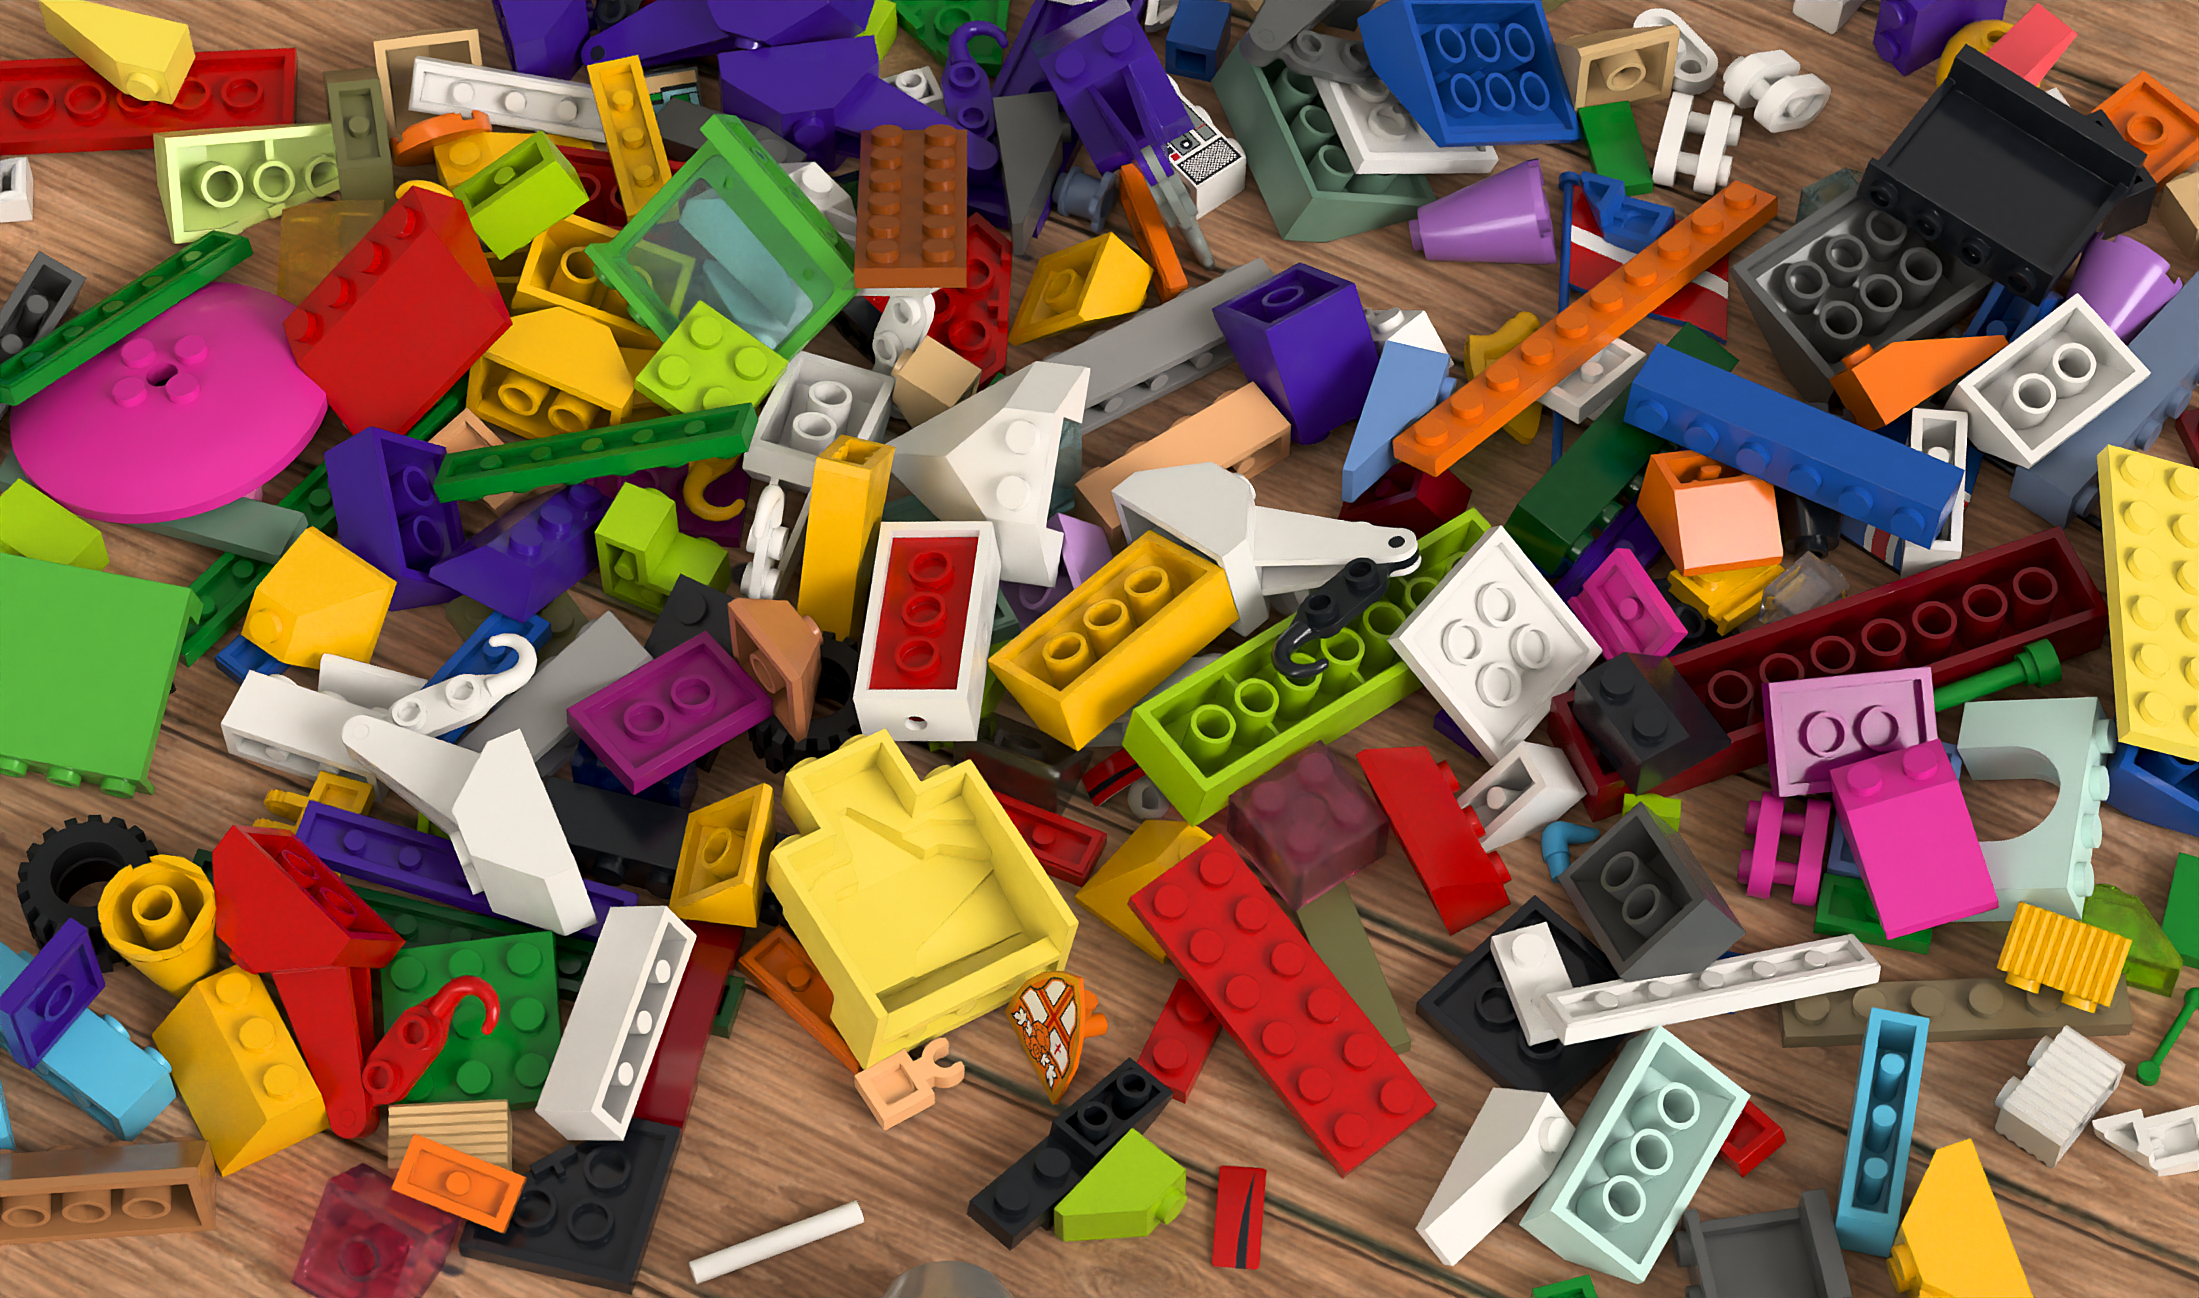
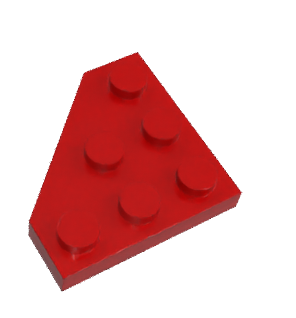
M978 212L967 218V288H941L931 293L935 301L933 321L926 336L928 335L982 369L976 394L986 389L998 373L1006 376L1013 257L1011 241ZM863 296L881 313H883L890 296Z

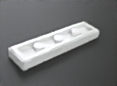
M417 56L415 58L408 110L436 115L452 112L455 114L461 113L462 118L466 120L473 119L471 115L473 110H479L488 114L491 124L532 131H540L542 129L544 133L606 143L590 84L424 56Z

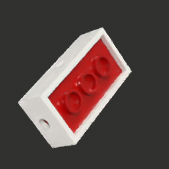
M992 521L881 522L853 696L862 734L870 736L886 728L894 741H977L1001 572V560Z

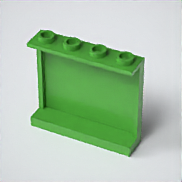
M0 552V774L14 778H25L27 771L47 775L46 780L48 782L73 789L79 788L81 781L101 785V792L124 799H133L135 792L153 795L155 786L147 779L186 629L188 623L199 624L204 605L194 591L188 587Z

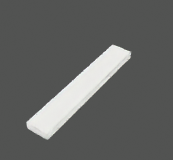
M1848 934L1716 960L1703 972L1625 982L1623 979L1547 993L1541 995L1539 1013L1564 1045L1654 1028L1658 1025L1664 1026L1878 983L1881 966L1854 934Z

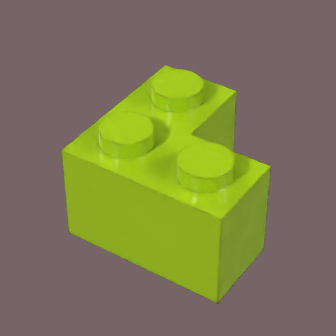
M625 482L594 532L603 593L658 615L661 614L680 573L722 593H725L732 581L728 551L708 538L700 537L696 539L679 532L675 501L669 499L663 492L657 489H643Z

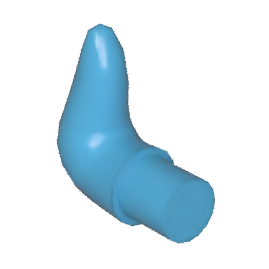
M1553 821L1544 828L1541 834V851L1543 862L1548 865L1552 882L1560 883L1557 877L1571 865L1569 859L1571 853L1568 845L1592 842L1600 835V831L1597 828L1564 821Z

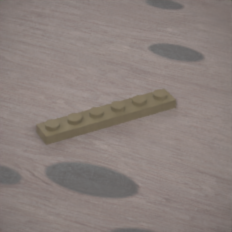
M2125 973L2120 974L2110 1006L2098 1003L2095 1013L2062 1003L2061 999L2064 993L2062 990L2041 984L2037 994L2005 983L2006 977L1878 982L1777 1003L1783 1048L1862 1045L1871 1007L1930 1018L1926 1043L2038 1039L2046 1035L2050 1038H2056L2066 1025L2084 1037L2130 1035L2133 1020Z

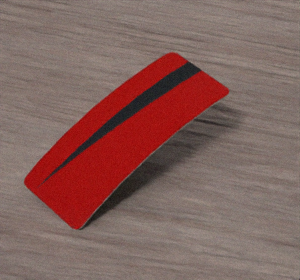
M1122 748L1082 776V781L1093 805L1099 807L1107 799L1147 774L1130 754Z
M1220 1166L1212 1265L1214 1267L1257 1270L1259 1268L1266 1185V1170L1264 1168Z

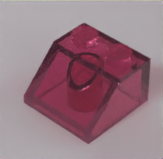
M361 1163L328 1179L291 1284L317 1298H422L443 1269L462 1217L391 1190L394 1179L365 1163Z

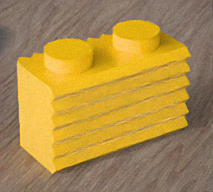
M2019 901L1996 968L2008 972L2005 979L2007 984L2037 994L2041 984L2064 991L2061 999L2062 1003L2095 1013L2098 1003L2110 1006L2133 939Z

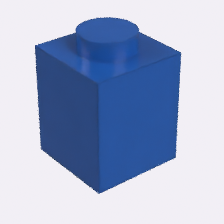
M1179 0L1166 38V73L1211 82L1221 67L1231 37L1232 4L1217 0Z

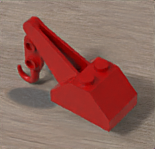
M232 825L212 851L214 895H216V935L232 949L229 952V956L240 968L254 975L258 973L272 974L314 1081L322 1095L330 1126L339 1137L344 1139L367 1138L377 1130L380 1122L379 1106L382 1104H394L405 1098L442 1051L447 1041L454 1010L464 997L474 995L483 1002L486 1015L481 1031L484 1035H490L493 1032L500 1015V1003L497 993L492 985L482 978L464 975L451 979L441 987L437 994L404 1011L375 1048L370 970L385 968L406 941L291 830Z

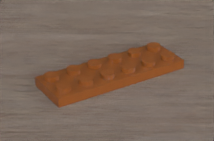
M936 124L927 127L925 130H903L896 125H880L872 130H861L854 264L855 288H967V129H955L950 125Z

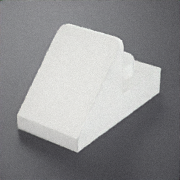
M1617 338L1536 401L1577 424L1587 417L1595 421L1635 379L1647 360V354Z

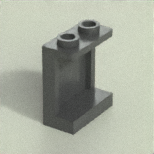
M1825 1188L1801 1192L1797 1208L1707 1221L1699 1220L1697 1209L1685 1210L1680 1231L1673 1232L1672 1242L1678 1268L1687 1267L1691 1286H1686L1685 1298L1853 1297Z

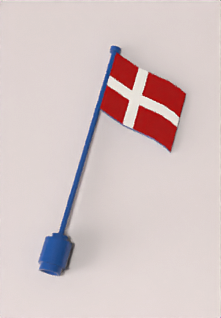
M1572 171L1563 172L1559 176V189L1563 191L1558 314L1569 306L1570 289L1586 294L1637 255L1605 242L1580 187V176ZM1675 219V225L1682 220ZM1729 252L1646 315V317L1684 326L1689 321L1708 337L1726 346ZM1554 410L1551 467L1561 458L1563 451L1564 416ZM1528 557L1541 575L1548 579L1562 578L1574 566L1572 562L1566 559L1550 575Z

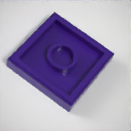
M72 918L66 921L0 996V1025L14 1061L28 1070L37 1066L105 988V981L87 928Z

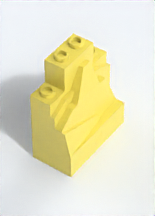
M885 728L870 736L865 734L853 736L845 741L837 751L820 759L816 757L806 758L795 764L786 774L780 803L800 834L787 837L776 845L770 853L765 880L782 905V914L833 992L834 1001L830 1018L863 1070L903 1049L909 1052L1009 1003L1015 993L1028 979L1042 972L1064 971L1079 921L971 759L954 767L950 765L937 767L928 773L921 782Z

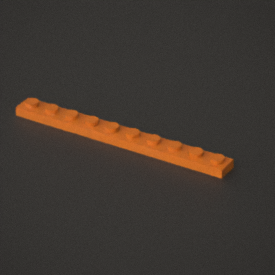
M1734 180L1394 438V458L1434 477L1439 476L1778 215V197L1754 188L1752 185Z

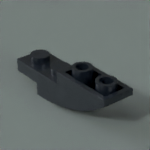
M1129 1057L1052 1121L1050 1133L1045 1139L969 1201L967 1215L1010 1251L1039 1226L1046 1231L1054 1225V1208L1131 1128L1143 1135L1171 1101L1173 1091Z

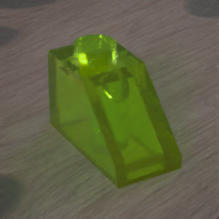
M2094 884L2092 895L2085 897L2082 919L2078 921L2133 939L2121 973H2125L2127 986L2171 998L2183 964V960L2138 896L2124 893L2119 888L2110 884Z

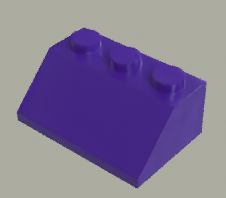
M370 426L324 452L328 486L332 494L338 524V535L342 546L397 582L388 611L393 612L449 603L462 596V593L429 577L432 566L466 542L457 501L440 503L433 487L444 457L447 454L446 447Z
M578 483L574 485L565 484L523 501L432 566L429 577L523 624L599 566L594 532L614 499L602 494L594 486Z

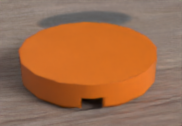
M473 110L471 112L473 119L463 120L461 113L455 114L452 112L429 118L407 127L401 133L403 141L399 142L398 137H392L389 141L393 165L410 167L434 163V146L482 132H493L488 114L479 110Z

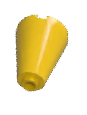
M161 854L149 857L150 863L135 869L130 864L113 877L102 893L97 907L98 919L103 936L114 951L168 994L175 998L183 999L197 982L219 972L215 911L216 895H214V888L201 867L184 857Z

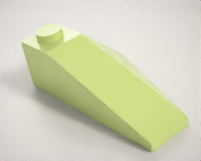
M331 122L153 133L157 185L172 243L174 244L195 242L212 230L237 235L248 227L269 218H276L287 213L291 208L340 189Z

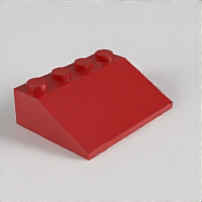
M412 185L282 322L298 366L306 376L326 392L327 403L354 436L370 426L405 435L513 325V322L462 200Z

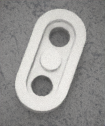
M1655 8L1641 13L1636 18L1633 28L1677 24L1680 31L1672 89L1689 95H1697L1709 90L1715 82L1718 59L1714 51L1674 12Z

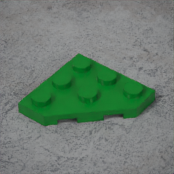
M889 0L896 3L897 23L944 68L948 59L949 37L957 27L966 22L975 20L988 21L997 25L1007 37L1011 0ZM985 35L973 37L967 44L970 55L986 72L987 76L997 77L1003 66L1005 49L1000 48L997 41L992 37Z

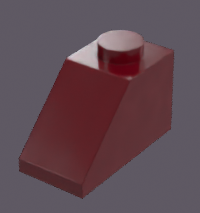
M1400 462L1391 467L1354 502L1344 501L1338 520L1349 522L1363 521L1373 526L1405 528L1412 531L1416 536V540H1419L1466 512L1472 490L1449 469L1434 477L1405 462Z

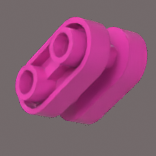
M1763 791L1761 802L1749 801L1744 834L1755 835L1753 850L1742 849L1736 883L1747 884L1746 896L1768 900L1772 883L1794 886L1791 903L1815 907L1831 802L1808 798L1805 815L1783 811L1785 797H1772L1771 792ZM1780 834L1801 837L1797 864L1776 860Z

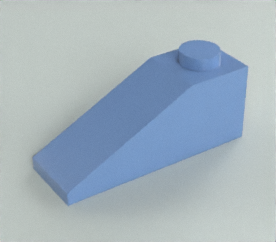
M1386 340L1343 466L1341 501L1354 502L1399 461L1394 458L1393 439L1455 393L1457 379L1449 377V354Z

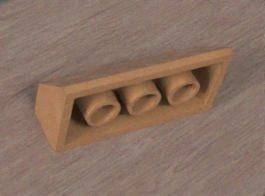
M175 1137L167 1140L165 1143L142 1145L131 1141H116L108 1144L106 1147L79 1149L70 1145H57L50 1147L47 1151L27 1153L0 1149V1245L215 1230L216 1164L208 1140L198 1141L191 1137Z

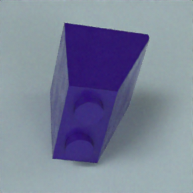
M1881 0L1873 44L1879 56L1884 61L1891 62L1905 77L1940 58L1948 40L1964 26L1979 20H2003L2007 0Z
M1299 262L1212 308L1214 318L1248 382L1253 381L1291 424V441L1301 445L1316 444L1325 440L1330 435V431L1348 421L1360 419L1380 360L1355 283Z

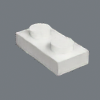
M1547 922L1492 936L1490 949L1528 1045L1531 1046L1558 1038L1539 1013L1541 995L1573 989Z

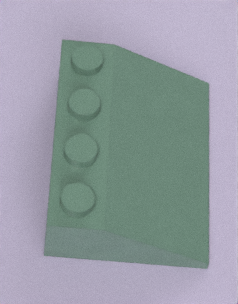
M1240 39L1211 80L1237 141L1246 154L1247 163L1282 240L1309 242L1337 240L1418 218L1417 208L1437 200L1425 174H1356L1312 76L1294 73L1287 67L1284 60L1276 58L1267 66H1255L1246 61L1241 55L1239 44L1242 39Z

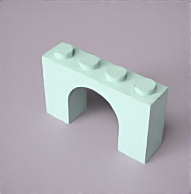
M2098 697L1965 702L1957 750L1972 780L2039 779L2058 786L2060 792L2051 813L2033 830L2008 840L1979 842L1998 898L1999 908L1952 922L2013 921L2019 901L2075 920L2082 919L2085 897H2090L2094 890V872L2091 865L2093 848L2100 847L2102 839V826L2098 815L2100 801L2107 800L2109 795V775L2106 768L2108 753L2115 752L2117 746L2115 722L2113 719H2107Z

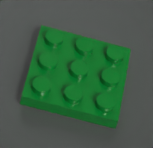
M553 931L400 949L385 968L380 969L385 1035L404 1011L437 994L441 987L451 979L464 975L480 977L492 985L499 998L500 1015L493 1032L490 1035H484L481 1031L486 1015L483 1002L474 995L464 997L454 1010L447 1041L442 1051L405 1098L389 1105L508 1099L510 1111L536 1108L563 1036L556 937Z

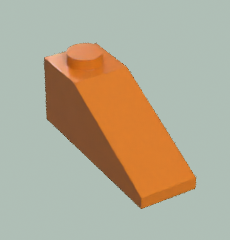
M2004 335L1892 342L1876 350H1873L1870 343H1867L1842 358L1841 361L1845 369L1828 380L1846 409L1850 410L1855 416L1857 425L1874 431L1903 415L2009 345Z

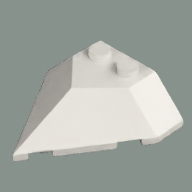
M1035 361L886 443V445L895 446L891 472L940 521H992L1001 560L1000 580L1050 588H1055L1064 533L1046 528L1063 421L1082 423L1090 376V368Z

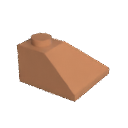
M736 598L727 603L733 659L773 700L774 715L798 743L807 737L822 672L820 646L824 643L823 636L813 619L808 615L801 617L787 600Z

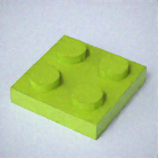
M699 300L636 377L634 388L672 415L752 402L755 410L787 371L789 361Z

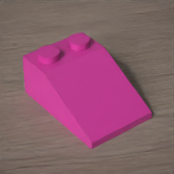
M1940 738L1829 770L1836 816L1887 940L1999 908L1998 898L1959 782Z

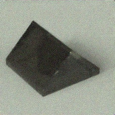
M993 711L980 718L977 741H953L954 766L971 759L990 789L1062 816L1094 753V751L1084 747L1077 752L1041 730Z

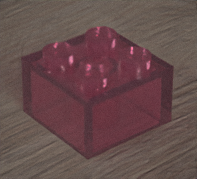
M1322 740L1312 744L1228 797L1227 832L1294 912L1386 855L1389 818Z

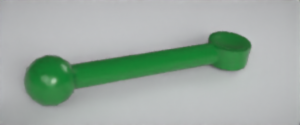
M2198 987L2190 988L2185 992V1005L2150 1060L2139 1064L2136 1071V1079L2140 1084L2153 1086L2158 1082L2161 1074V1063L2194 1011L2199 1009Z

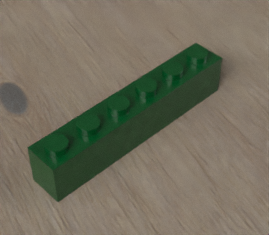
M1689 321L1665 345L1730 373L1733 372L1740 361ZM1632 382L1518 502L1503 527L1523 553L1550 575L1566 559L1575 564L1582 557L1595 539L1590 535L1591 531L1595 527L1602 533L1606 531L1623 509V506L1618 502L1624 496L1630 501L1637 497L1640 493L1651 455L1676 452L1680 446L1623 421Z

